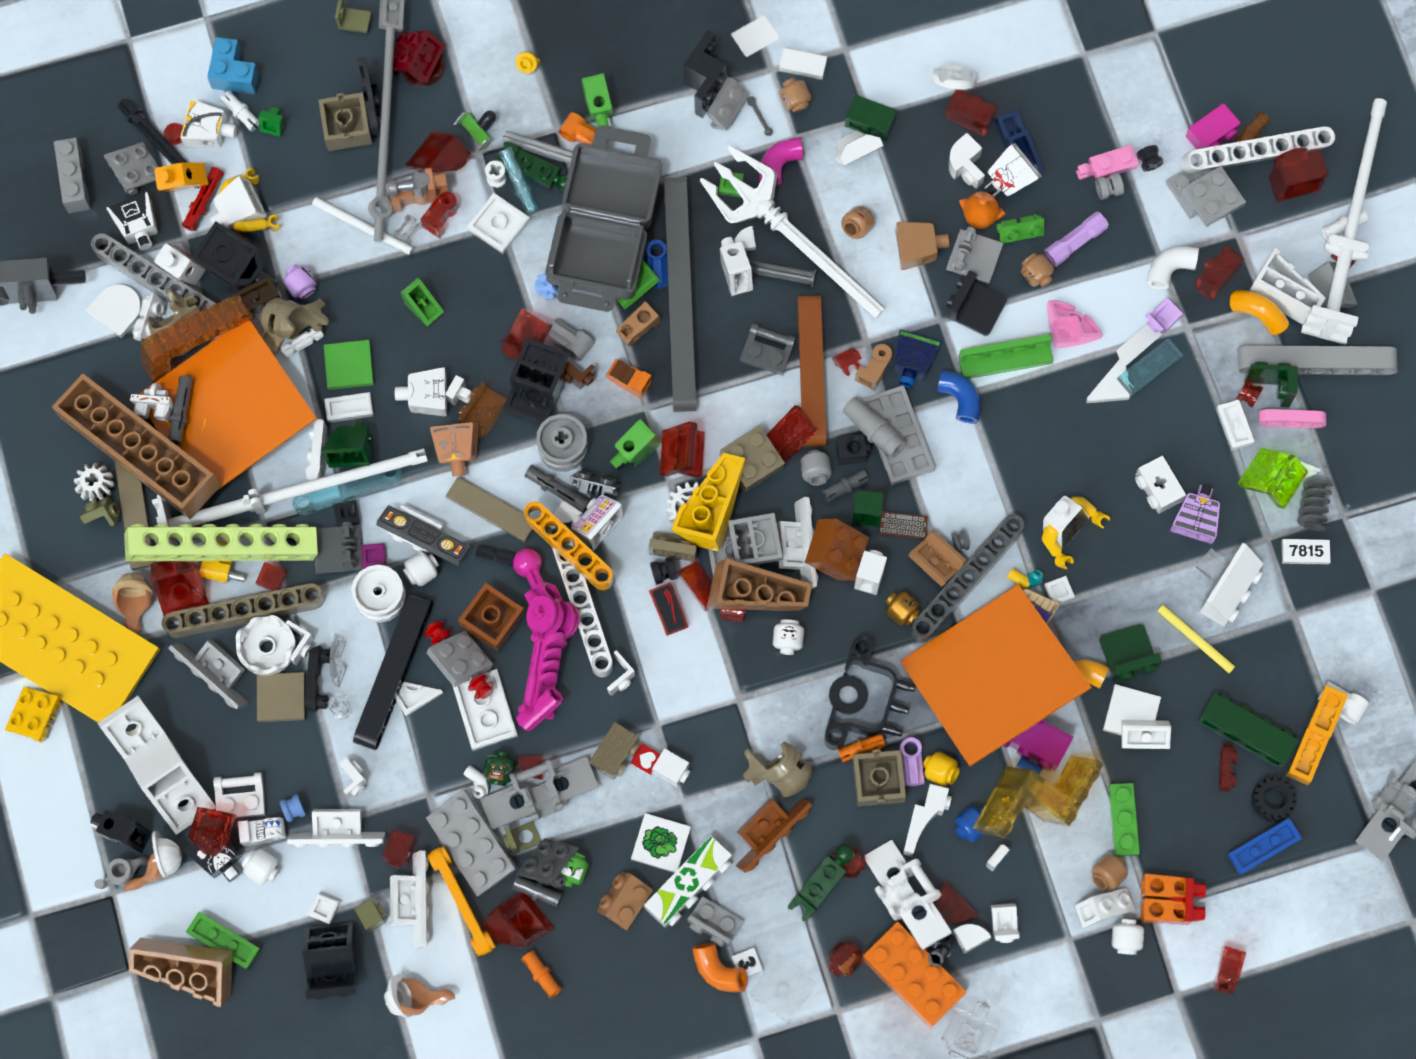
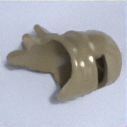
M169 289L167 294L171 300L170 309L174 312V315L161 322H157L151 316L146 320L154 341H161L163 343L160 348L164 354L171 357L183 356L190 352L201 340L200 335L192 327L191 318L199 313L200 309L196 305L191 306L198 302L194 295L180 297L174 290Z
M276 297L265 304L260 316L261 324L267 332L289 340H293L309 325L314 331H321L322 325L329 324V319L321 311L325 303L320 298L310 304L300 305L295 301Z
M785 741L781 743L783 752L772 761L764 760L761 753H753L747 748L744 751V755L749 762V768L743 774L746 782L752 781L756 786L760 782L767 780L777 787L783 798L793 796L808 786L809 780L812 777V768L807 761L800 760L802 754L791 744Z

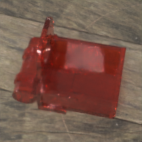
M522 308L507 337L501 340L504 344L501 351L509 358L517 361L526 338L543 343L553 325L531 311Z

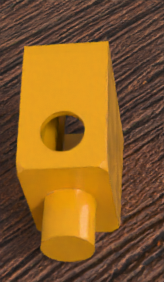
M205 162L177 163L157 167L154 170L158 191L175 192L208 185ZM186 172L192 173L191 179H188Z

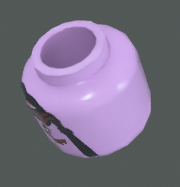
M295 264L286 270L287 275L284 277L283 283L293 297L305 299L316 291L317 279L307 266L298 267Z

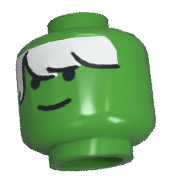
M576 852L561 871L566 879L564 886L572 888L573 884L580 885L583 883L589 868L584 855Z

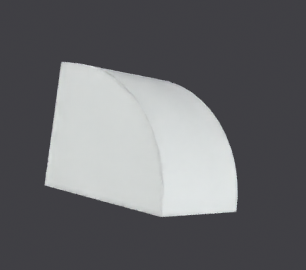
M973 924L962 925L952 932L964 954L989 941L991 935L984 928Z

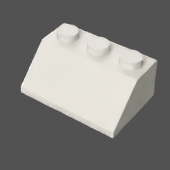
M1242 543L1200 613L1223 627L1228 621L1231 623L1234 621L1239 613V610L1236 609L1239 602H1246L1251 594V591L1248 590L1251 583L1257 584L1263 574L1260 571L1263 563L1246 544Z

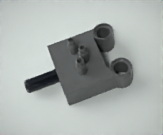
M47 258L0 261V306L19 303L20 309L26 310L28 305L29 313L35 314L37 302L58 300V285L86 283V273L84 270L53 272Z

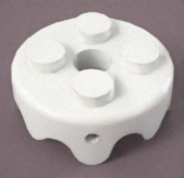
M274 615L254 617L244 628L238 630L236 634V653L239 660L249 671L259 675L277 674L286 669L292 662L290 656L296 649L295 636L290 627L279 617ZM270 641L273 643L272 650L267 653L262 652L260 649L262 643Z

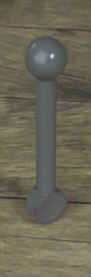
M753 96L748 97L747 104L754 109L765 129L764 134L771 136L773 130L768 127L756 106V98Z

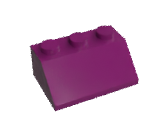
M1041 720L1004 744L1003 747L1008 748L1010 746L1016 749V753L1021 757L1023 756L1026 759L1032 758L1038 761V765L1043 769L1056 771L1074 737Z

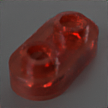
M1221 745L1219 791L1230 792L1231 787L1235 788L1236 773H1232L1233 764H1236L1237 750H1233V745Z

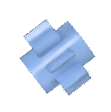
M543 272V275L537 276L535 290L539 296H544L545 300L555 299L559 286L549 284L546 281L545 272Z

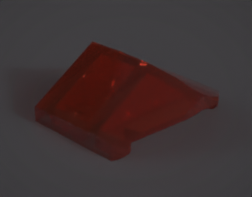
M197 806L188 839L203 854L216 857L227 847L236 815Z

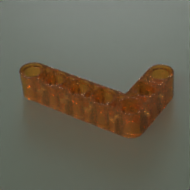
M241 295L232 296L145 338L140 344L141 365L152 383H155L171 372V358L250 320L252 314Z

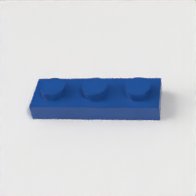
M1290 818L1232 851L1227 856L1241 876L1300 841L1302 837Z

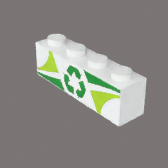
M710 836L645 903L644 908L664 928L669 924L673 927L681 919L682 915L680 913L686 907L690 909L698 901L697 895L702 890L706 892L715 883L713 878L719 872L724 874L732 865L730 862L732 855Z

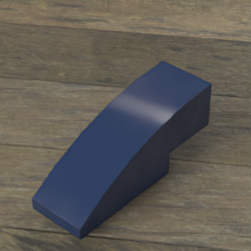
M1018 109L994 119L1006 149L1011 144L1016 143L1038 172H1044L1029 130L1025 129Z

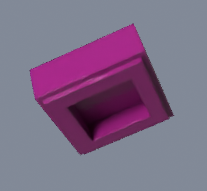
M384 543L361 545L363 569L373 565L387 566Z

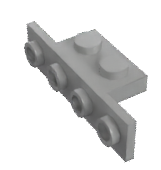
M212 639L206 641L197 655L182 642L170 645L168 649L174 653V657L191 668V672L195 676L202 678L208 684L210 690L220 694L228 706L239 709L246 707L250 703L233 688L245 669Z

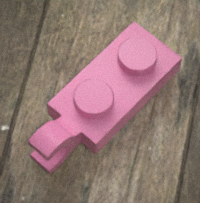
M1128 145L1090 157L1088 160L1089 164L1078 166L1076 174L1079 180L1093 175L1095 179L1099 177L1107 178L1114 173L1120 174L1138 168L1139 162L1132 145Z

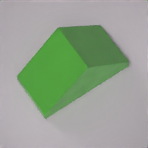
M416 278L401 292L404 304L426 326H429L444 312L419 278Z

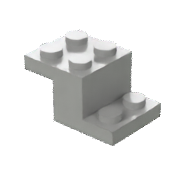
M1222 166L1214 170L1197 173H1187L1183 170L1166 180V185L1189 219L1198 215L1206 227L1246 204V201Z
M775 513L728 521V530L720 552L708 549L713 576L716 563L725 558L760 568V564L783 560Z

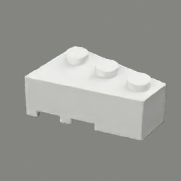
M1275 247L1250 291L1269 298L1285 315L1303 324L1312 306L1321 307L1325 297L1307 278L1303 279L1294 270L1296 267L1291 262L1288 264L1279 255L1280 251Z

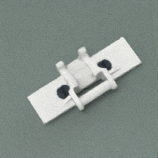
M892 840L863 856L882 888L877 886L875 892L885 904L891 917L895 921L903 920L922 950L952 933L933 904L934 901L940 898L941 893L939 890H935L922 870L919 859H914L907 863ZM913 873L927 893L922 897L915 893L908 883L907 879L913 876Z

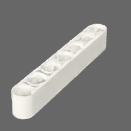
M1318 127L1196 149L1182 157L1181 166L1187 173H1197L1213 170L1220 166L1224 168L1318 151L1330 146L1335 140V134L1329 127ZM1319 134H1322L1324 137V143L1319 141ZM1298 137L1302 139L1303 147H1300L1298 145ZM1277 141L1282 144V151L1277 149ZM1255 145L1261 148V155L1255 152ZM1234 149H1237L1239 151V159L1234 156ZM1213 152L1219 157L1218 163L1212 158ZM1191 156L1197 159V167L1191 163Z
M550 526L548 534H555L558 528ZM566 542L563 548L571 550L574 548L573 542ZM552 548L569 601L577 607L580 615L578 629L592 671L598 677H607L613 670L612 658L585 577L570 563L561 560V555ZM571 574H577L579 579L576 582H569L567 577ZM579 595L587 598L582 604L574 602V599ZM585 617L594 619V622L589 626L581 623ZM597 638L601 641V644L598 647H591L588 644L589 641ZM600 660H605L608 662V666L605 669H598L596 663Z

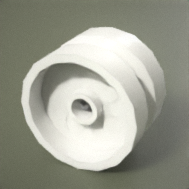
M383 565L368 566L360 571L355 577L351 588L353 601L362 616L378 623L388 622L399 616L407 599L405 587L397 572Z

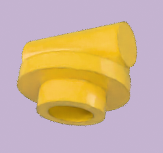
M524 51L519 52L515 63L522 73L529 74L539 67L541 59L536 58L531 52Z

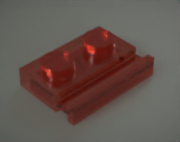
M794 405L766 436L778 454H780L782 460L788 462L818 430L814 428L811 420L802 408Z

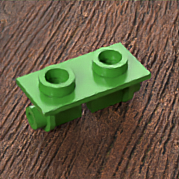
M1033 214L1021 217L1020 223H1017L1016 219L1000 221L999 224H996L997 232L1000 233V242L1004 244L1044 236V218L1041 215Z

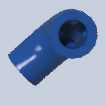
M942 370L937 392L952 395L957 399V420L969 424L978 423L981 411V398L975 385L963 375Z

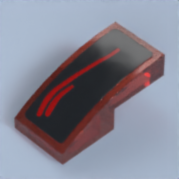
M671 582L648 590L666 636L689 628Z

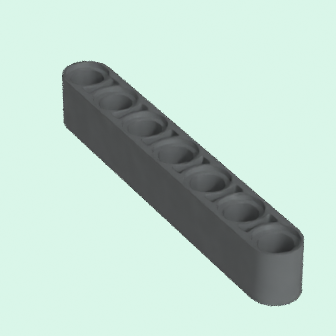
M1017 514L1008 515L917 617L911 631L915 641L924 643L930 640L1018 540L1024 528V521L1021 516ZM1014 523L1018 526L1019 530L1010 531L1007 525ZM999 540L1003 543L1004 547L995 548L992 542ZM985 557L989 564L980 565L977 559ZM970 574L974 581L970 583L965 582L962 576ZM955 591L959 598L951 600L948 598L947 593ZM939 608L944 612V615L936 617L931 611ZM924 625L928 628L929 632L927 634H920L916 628Z

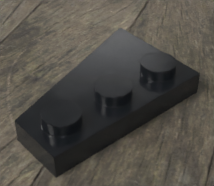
M366 57L357 58L362 77L360 80L365 97L364 102L369 130L372 138L380 137L381 114L377 115L376 108L380 107L378 94L374 95L373 88L377 87L375 74H370Z

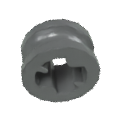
M960 530L959 534L951 533L956 551L960 553L961 549L969 550L967 537L963 530Z

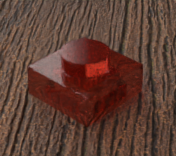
M264 562L255 584L271 591L280 590L287 571Z

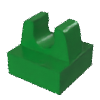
M271 107L268 112L261 110L258 116L260 132L281 137L284 127L283 116L279 115L280 108Z

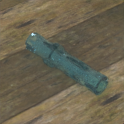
M509 147L498 152L515 188V195L519 197L526 215L538 210L539 207L531 192L532 187L531 185L528 186L512 148Z

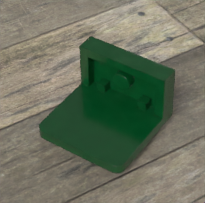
M1142 624L1102 635L1099 639L1113 681L1120 679L1121 681H1127L1140 673H1144V675L1157 671L1162 662L1159 653L1154 654L1145 627Z

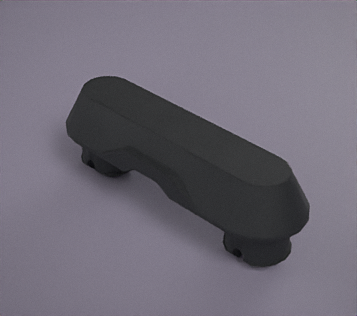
M321 645L310 649L308 656L305 707L313 712L318 711V709L326 710L329 706L326 703L329 702V697L327 695H319L317 679L320 675L321 664H330L331 649H322Z

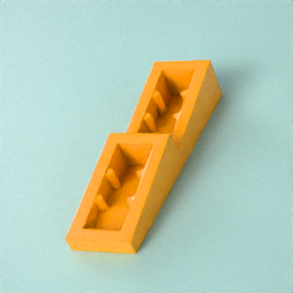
M1327 685L1324 687L1285 776L1307 786L1311 783L1348 694Z

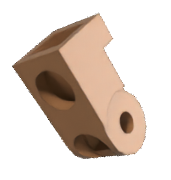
M645 301L618 327L616 333L628 346H631L652 327L655 328L660 324L661 320L659 315Z
M885 344L876 345L873 348L871 360L866 369L861 366L858 368L855 374V381L875 391L890 365L892 357L891 348Z

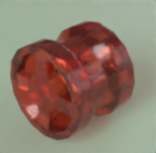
M1247 379L1236 400L1245 401L1249 407L1253 408L1263 387H1256Z

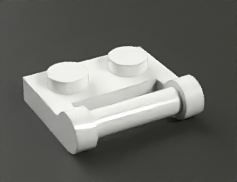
M262 772L254 773L253 776L226 779L214 777L216 817L218 821L266 816ZM255 785L256 791L224 795L223 788Z

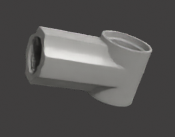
M558 318L551 322L545 333L547 337L562 346L566 352L570 353L572 358L578 361L582 359L594 343L587 334L580 330L575 331Z

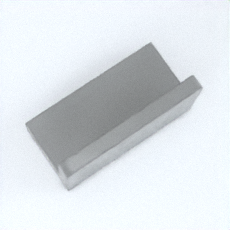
M1333 262L1325 264L1308 275L1311 284L1325 297L1321 305L1323 308L1327 307L1336 263ZM1348 278L1341 308H1352L1357 305Z

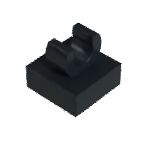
M356 500L333 504L337 527L342 526L343 522H351L352 525L361 524Z

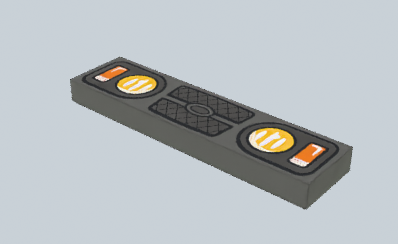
M390 505L385 508L377 519V526L457 566L460 565L470 550V545Z

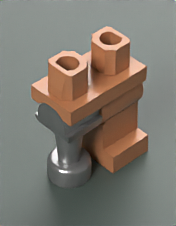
M432 168L425 169V173L415 172L411 180L398 183L396 179L387 180L393 213L402 212L401 206L426 205L429 202L431 205H437V198L449 197L445 172L433 174Z

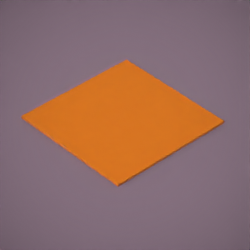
M248 317L155 382L161 384L162 390L168 391L167 397H170L172 402L175 403L179 377L185 375L194 379L186 416L188 424L184 427L182 444L177 446L215 475L221 484L217 490L317 419ZM150 409V420L158 432L168 439L171 424L169 421H160L154 418L155 409Z
M1019 584L900 660L969 766H972L1092 688Z

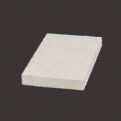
M497 669L483 673L488 676L487 683H494L493 692L486 699L474 698L476 691L468 690L470 680L453 687L472 751L518 737Z

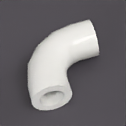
M1176 246L1163 251L1152 262L1148 272L1147 285L1158 290L1168 289L1171 275L1175 270H1195L1199 248Z

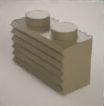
M614 722L590 759V766L615 780L617 775L621 777L628 766L626 764L629 756L634 757L640 747V744H638L639 737Z

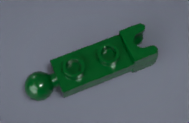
M504 142L505 152L509 156L502 157L498 155L495 161L501 162L506 171L516 173L550 190L555 183L558 189L564 192L568 175L560 176V167L521 150L510 142Z
M842 844L836 850L835 859L828 855L789 903L788 909L792 910L798 905H802L805 908L802 921L807 922L848 871L843 864L853 860V848L848 844Z

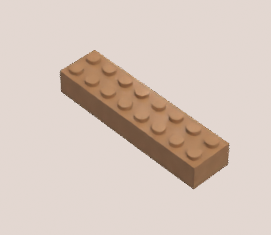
M84 374L52 406V409L60 419L188 519H191L221 486L212 472Z

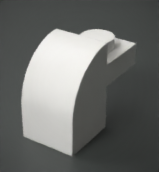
M968 133L953 145L948 167L954 179L962 174L963 180L968 185H973L977 189L983 184L985 175L973 163L981 157L982 147Z

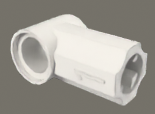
M1328 681L1327 686L1348 694L1340 717L1353 725H1358L1369 706V702L1357 694H1349Z

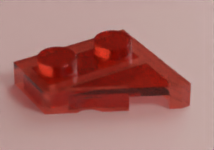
M947 881L937 889L940 891L941 896L933 904L948 927L978 917V914Z

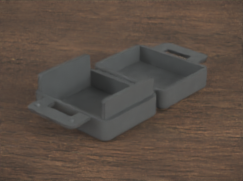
M598 126L595 130L592 145L579 143L574 147L562 197V214L557 219L545 270L546 281L549 284L559 286L557 294L559 302L609 312L614 307L615 298L629 300L635 296L647 243V233L644 229L651 225L663 169L660 159L648 157L651 143L649 135L607 126ZM607 140L636 145L635 152L633 154L605 148ZM577 289L586 292L601 294L602 297L572 292V290Z

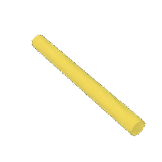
M1165 605L1159 608L1157 611L1225 671L1230 673L1235 668L1231 662Z

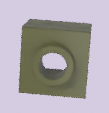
M372 899L355 908L368 933L385 924L382 917L386 914L380 903L375 905Z

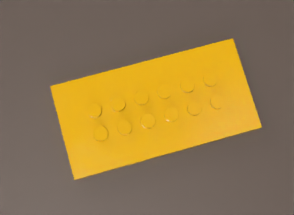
M4 553L0 559V662L51 694L58 696L59 699L96 722H100L125 705L159 653L160 648Z

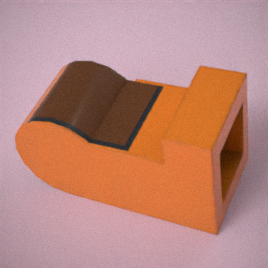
M618 359L614 360L605 375L611 382L640 399L643 398L652 383L650 374L645 371L641 372L632 366L630 367Z

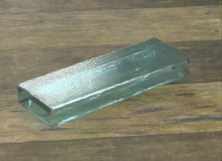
M1168 338L1122 373L1117 380L1133 396L1178 361L1183 354Z

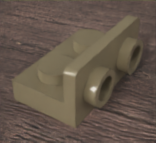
M653 532L649 543V555L667 558L672 556L673 559L696 561L698 546L679 535Z

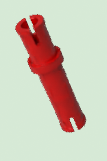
M211 167L207 176L208 185L201 186L196 199L190 203V210L182 222V226L185 229L195 231L201 216L207 212L206 207L224 175V172L219 168Z

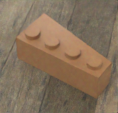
M725 558L716 563L707 608L800 611L808 607L812 584Z

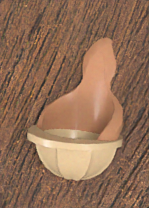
M126 573L117 580L112 588L113 603L116 609L125 616V627L139 635L141 631L140 616L149 608L153 592L149 582L142 575Z

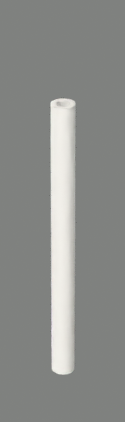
M315 197L312 205L374 237V226L318 197ZM383 232V242L408 255L412 254L414 247Z

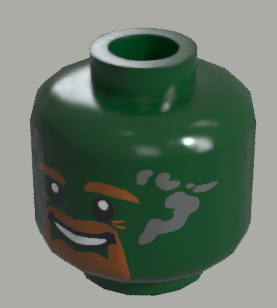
M495 750V755H488L486 757L483 776L488 779L489 784L506 786L507 782H512L509 774L515 772L516 761L514 758L509 757V752Z

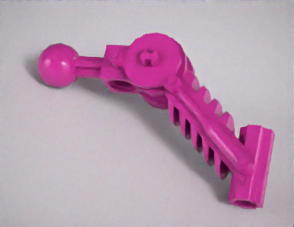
M531 548L521 549L513 558L515 572L522 577H527L532 588L525 594V597L529 604L526 620L529 628L533 631L531 635V640L534 642L533 653L531 655L524 702L518 707L520 713L516 718L518 724L526 731H532L544 719L552 720L555 716L554 710L564 700L561 693L555 689L560 666L559 661L562 649L567 645L566 639L575 633L580 618L577 607L570 602L562 600L556 585L543 581L539 573L542 567L541 556Z

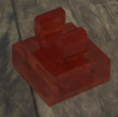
M852 347L832 357L835 366L842 369L846 376L850 375L848 367L853 364L854 368L858 370L860 364L857 361L862 359L858 350Z

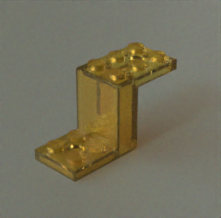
M1070 756L1055 785H1052L1033 770L1007 766L973 829L979 833L1005 838L1012 830L1013 823L1023 808H1026L1044 822L1070 826L1076 819L1080 806L1087 799L1094 781L1098 779L1104 764L1097 759Z

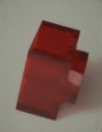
M1296 148L1284 152L1274 159V167L1268 179L1278 203L1319 192L1328 176V171L1320 149L1309 152L1308 148Z

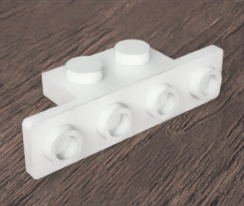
M803 497L794 504L796 522L779 521L776 524L782 555L783 547L803 548L804 561L783 559L779 561V569L800 570L801 581L812 584V590L817 587L818 574L814 567L805 563L814 534L811 522L812 506L810 505L809 497Z
M313 809V832H291L287 838V844H294L295 847H305L308 844H317L319 847H329L332 844H341L344 847L365 844L368 847H375L384 842L386 835L385 832H362L361 809Z
M425 850L413 853V876H390V925H413V949L426 947V943L429 940V931L426 929V919L429 915V907L426 905V895L429 890V885L426 881L428 858L426 857Z

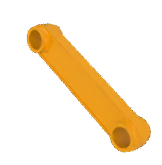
M442 846L430 851L431 853L427 854V857L435 871L439 870L473 936L470 942L479 957L491 952L492 949L496 948L488 931H482L449 866L452 860L446 848Z

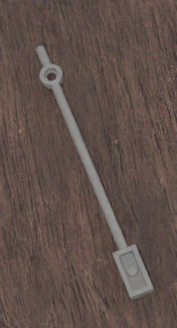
M380 0L379 28L386 30L377 193L376 197L368 205V212L375 219V242L383 241L384 219L392 213V204L385 197L394 39L395 32L400 33L403 30L404 0ZM376 207L381 209V213L376 210Z

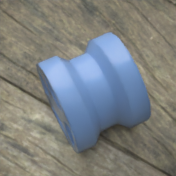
M298 793L293 795L291 799L279 800L288 823L297 816H306Z

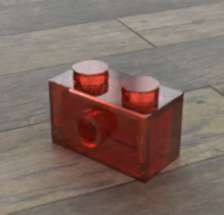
M956 89L947 105L945 118L986 136L995 119L997 107L984 101L978 95H971Z
M1226 245L1215 259L1211 257L1203 266L1205 271L1199 276L1194 288L1213 301L1240 270L1244 258Z

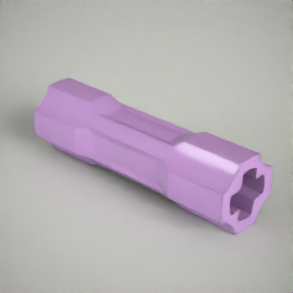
M1096 211L1061 240H1057L1046 248L1044 255L1054 267H1057L1089 240L1096 238L1108 229L1109 224L1100 212Z

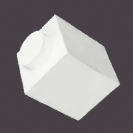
M665 748L652 768L653 774L678 787L680 782L684 784L691 773L688 770L689 762Z

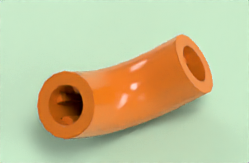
M702 943L692 947L698 972L709 985L717 990L726 992H744L746 990L748 977L745 969L742 967L729 968L724 966L719 960L716 943Z

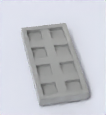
M904 385L860 399L882 420H887L890 423V427L906 443L904 449L894 458H891L877 447L891 485L935 471L933 461Z
M466 790L459 792L426 817L477 897L482 896L518 869Z

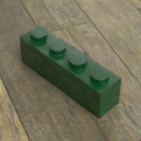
M1214 693L1197 722L1282 769L1299 741L1294 738L1295 735L1289 730L1276 728L1273 726L1274 723L1265 717L1259 718L1253 715L1252 710L1243 705L1237 706L1231 702L1232 700L1222 693Z

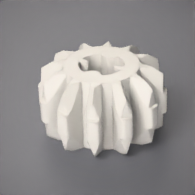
M94 462L92 468L85 464L84 472L77 470V474L80 477L74 479V483L78 485L75 491L81 493L83 500L88 498L90 501L96 500L97 497L102 500L104 499L103 494L111 495V491L108 488L114 487V482L111 481L113 474L107 472L106 466L103 465L99 468V465Z

